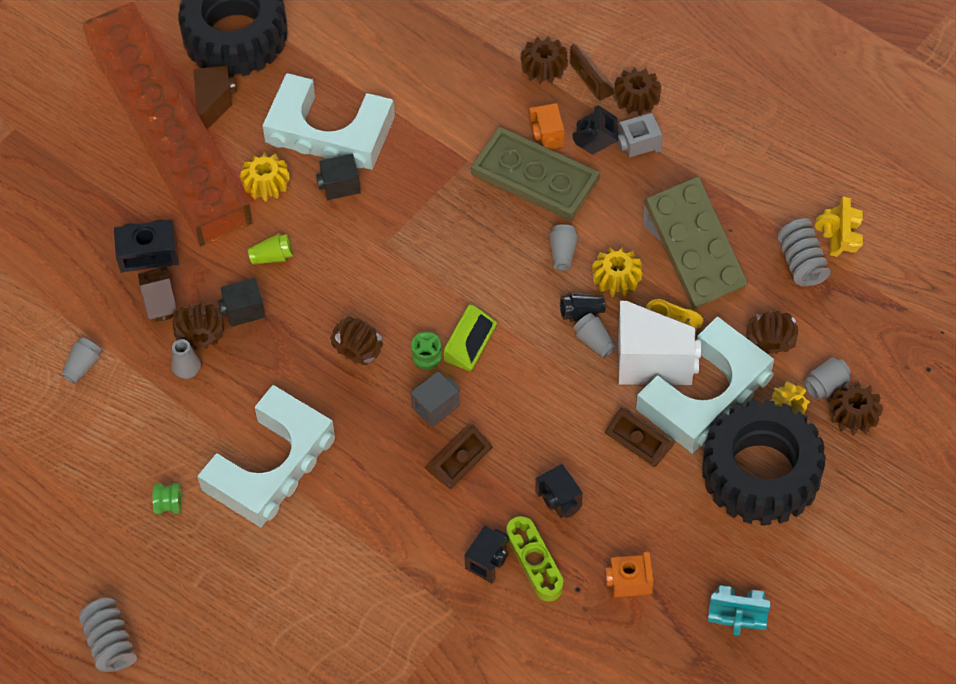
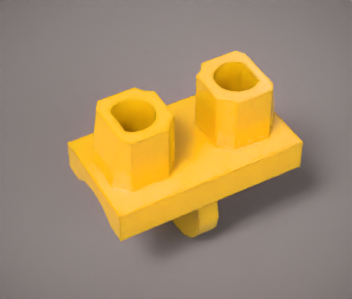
M843 196L840 199L839 206L825 209L824 214L815 219V228L823 232L825 238H829V255L838 257L843 251L856 253L863 245V235L851 232V228L857 229L863 220V211L851 207V198Z

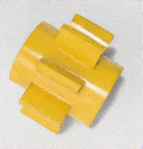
M788 381L785 382V387L774 388L775 391L772 399L769 401H775L774 405L781 407L783 404L792 407V412L797 414L800 411L805 415L807 404L810 403L803 396L806 392L805 388L799 385L795 386Z

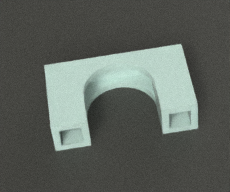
M286 73L263 123L265 143L278 148L284 147L296 150L301 154L320 156L325 159L353 154L357 168L373 170L395 118L393 99L366 93L358 114L351 124L337 131H320L311 127L305 121L315 99L313 80Z
M718 316L698 335L697 340H701V355L719 368L729 381V387L723 394L710 400L691 399L657 375L637 395L636 410L692 454L700 446L702 448L705 447L708 432L711 426L716 425L718 417L723 413L729 415L730 408L738 404L745 407L747 402L753 398L754 391L759 386L765 387L774 375L772 372L774 358Z
M272 385L254 408L257 421L286 439L291 445V451L286 461L272 471L252 473L243 470L216 453L197 476L201 491L260 528L267 520L270 521L276 516L280 503L286 496L290 497L295 492L301 477L305 473L311 472L317 462V457L323 450H328L335 440L334 426L331 419Z

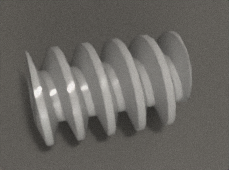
M806 218L798 219L785 225L778 233L777 239L785 255V260L789 265V270L793 274L794 282L800 286H814L825 281L830 276L831 270L826 268L828 262L826 258H823V250L818 248L820 242L815 238L816 232L814 229H811L812 223Z
M112 598L96 600L87 605L79 614V622L83 625V633L87 637V644L91 648L92 657L95 659V667L102 672L119 671L128 668L137 661V655L130 653L133 650V644L126 642L129 638V633L122 630L125 627V623L122 619H118L121 616V612L118 608H114L117 605V601Z

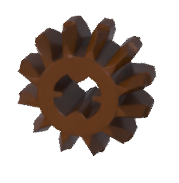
M549 36L546 40H540L536 37L535 43L527 42L525 49L522 50L521 68L523 73L528 74L529 80L538 78L540 84L543 80H548L552 84L554 77L562 78L563 71L568 67L566 47H561L559 40L551 42Z
M634 67L631 73L623 70L621 77H616L613 97L614 101H617L619 109L627 108L628 115L633 111H637L641 116L643 110L651 112L654 105H658L661 85L657 81L656 73L648 74L646 68L640 72Z
M203 302L198 305L189 303L188 308H179V312L174 315L173 320L176 341L180 339L187 340L195 350L198 347L208 348L209 344H218V339L223 337L224 332L221 310L215 309L214 304L205 306Z
M767 311V313H757L749 318L746 337L767 354L788 352L789 349L796 347L798 325L796 324V319L791 317V314H782L780 311Z
M346 317L339 324L337 323L332 331L333 334L330 337L332 346L337 349L339 354L344 355L346 359H350L354 363H360L361 365L371 364L381 352L380 349L383 346L382 336L376 333V329L371 328L368 323L362 322L359 318Z
M859 381L855 384L854 388L845 383L842 390L836 389L833 393V400L829 404V410L832 413V423H840V431L846 428L851 429L853 436L857 433V429L866 434L869 432L870 426L876 427L878 425L879 416L882 415L883 407L879 404L880 394H871V385L865 389L861 388Z

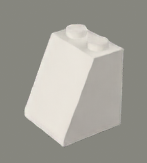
M620 301L618 326L619 384L648 385L658 375L670 385H692L693 374H699V358H701V340H695V328L631 302Z

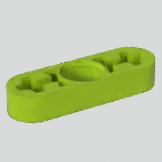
M523 516L511 519L507 525V535L510 538L508 543L535 594L543 601L551 602L557 600L563 592V577L534 523L529 518ZM517 528L526 531L527 545L524 546L522 537L516 534ZM538 552L544 557V560L539 565H530L525 558L529 553ZM545 571L548 581L554 583L553 590L543 587V577L541 574Z

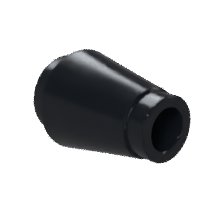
M568 292L567 295L560 297L562 319H569L570 322L580 320L589 313L597 315L605 313L606 302L603 295Z

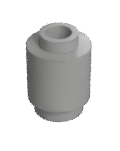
M831 357L808 373V378L804 380V386L815 400L827 399L836 389L839 390L845 383L848 384L850 382L849 375L851 371L842 359L837 360Z

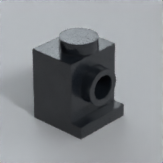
M599 105L594 107V113L577 121V131L573 132L575 144L593 155L618 142V118Z
M563 464L535 478V493L538 497L542 496L546 506L551 511L555 509L560 518H569L582 507L583 492Z
M484 525L464 555L465 569L493 584L496 579L495 568H501L508 557L507 543L510 540L509 536L499 529L492 530Z

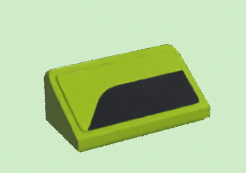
M469 304L444 348V361L472 372L492 336L497 322L477 307Z

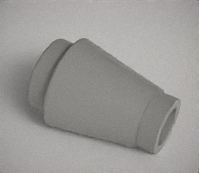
M556 225L549 234L553 268L565 271L571 269L578 234L575 227L571 225Z
M589 313L575 324L573 329L577 333L576 337L603 359L616 349V345L613 343L599 317Z
M81 337L78 342H74L61 376L69 382L76 384L100 359L101 348L92 341Z
M177 340L172 345L171 370L182 379L194 377L200 370L201 360L187 340Z

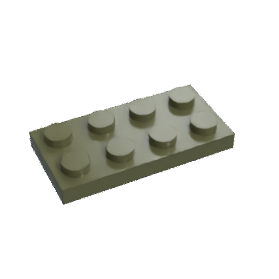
M500 126L471 166L472 175L571 221L600 180V172Z
M699 176L644 200V204L692 309L748 285Z

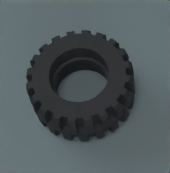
M181 0L178 21L184 48L187 50L189 58L196 62L200 68L227 65L229 77L235 76V74L247 76L250 75L251 71L256 70L258 72L264 69L266 63L271 64L277 58V54H280L285 47L284 42L287 40L288 30L283 0ZM242 15L255 19L249 26L237 31L228 32L212 28L216 22L229 16Z
M757 400L748 401L746 407L742 408L738 404L730 408L729 415L723 413L717 418L716 425L711 426L707 441L705 442L702 476L705 478L707 492L714 494L713 501L718 507H727L726 513L733 518L737 515L742 516L743 522L752 524L753 520L761 521V525H771L772 520L784 523L789 521L790 514L794 517L799 516L804 512L805 506H810L814 501L824 472L826 455L824 454L825 445L823 439L818 437L819 431L813 423L808 425V417L799 411L796 414L792 412L791 406L783 404L782 407L774 405L775 401L765 400V404H758ZM751 446H768L785 455L793 469L785 476L777 479H758L745 473L737 465L734 456L741 450Z

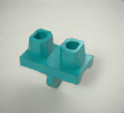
M720 585L716 593L712 592L708 622L734 626L733 636L738 637L740 636L741 627L766 630L770 601L766 600L763 591L751 590L747 593V597L734 596L735 590L732 587Z

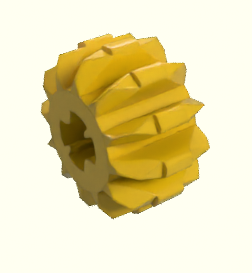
M264 152L260 158L252 155V162H244L243 171L240 174L246 194H251L254 200L263 197V200L267 202L270 196L278 200L279 192H286L287 183L290 180L287 164L284 160H279L276 154L268 157Z
M621 246L619 251H614L609 247L607 254L599 252L597 261H594L592 265V272L594 273L593 282L599 285L601 293L610 290L612 298L616 292H620L625 297L628 290L635 291L638 283L642 280V263L640 259H635L634 251L624 253L623 246Z

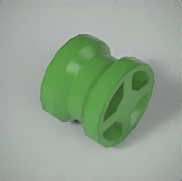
M431 332L417 334L411 342L413 363L423 370L437 367L442 360L439 337Z
M154 483L153 510L155 515H161L165 511L181 514V483H173L171 486Z

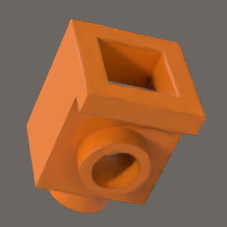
M558 104L529 108V126L532 129L534 141L539 140L541 146L552 151L557 148H563L565 130Z
M643 552V555L611 558L610 567H605L606 586H612L614 598L652 594L653 573L650 552Z

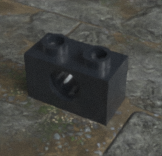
M156 220L151 223L126 224L121 227H114L116 259L121 273L179 265L177 236L173 220Z

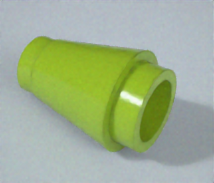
M278 233L253 247H249L248 254L252 265L286 262L287 258L293 257V249L288 235H280Z

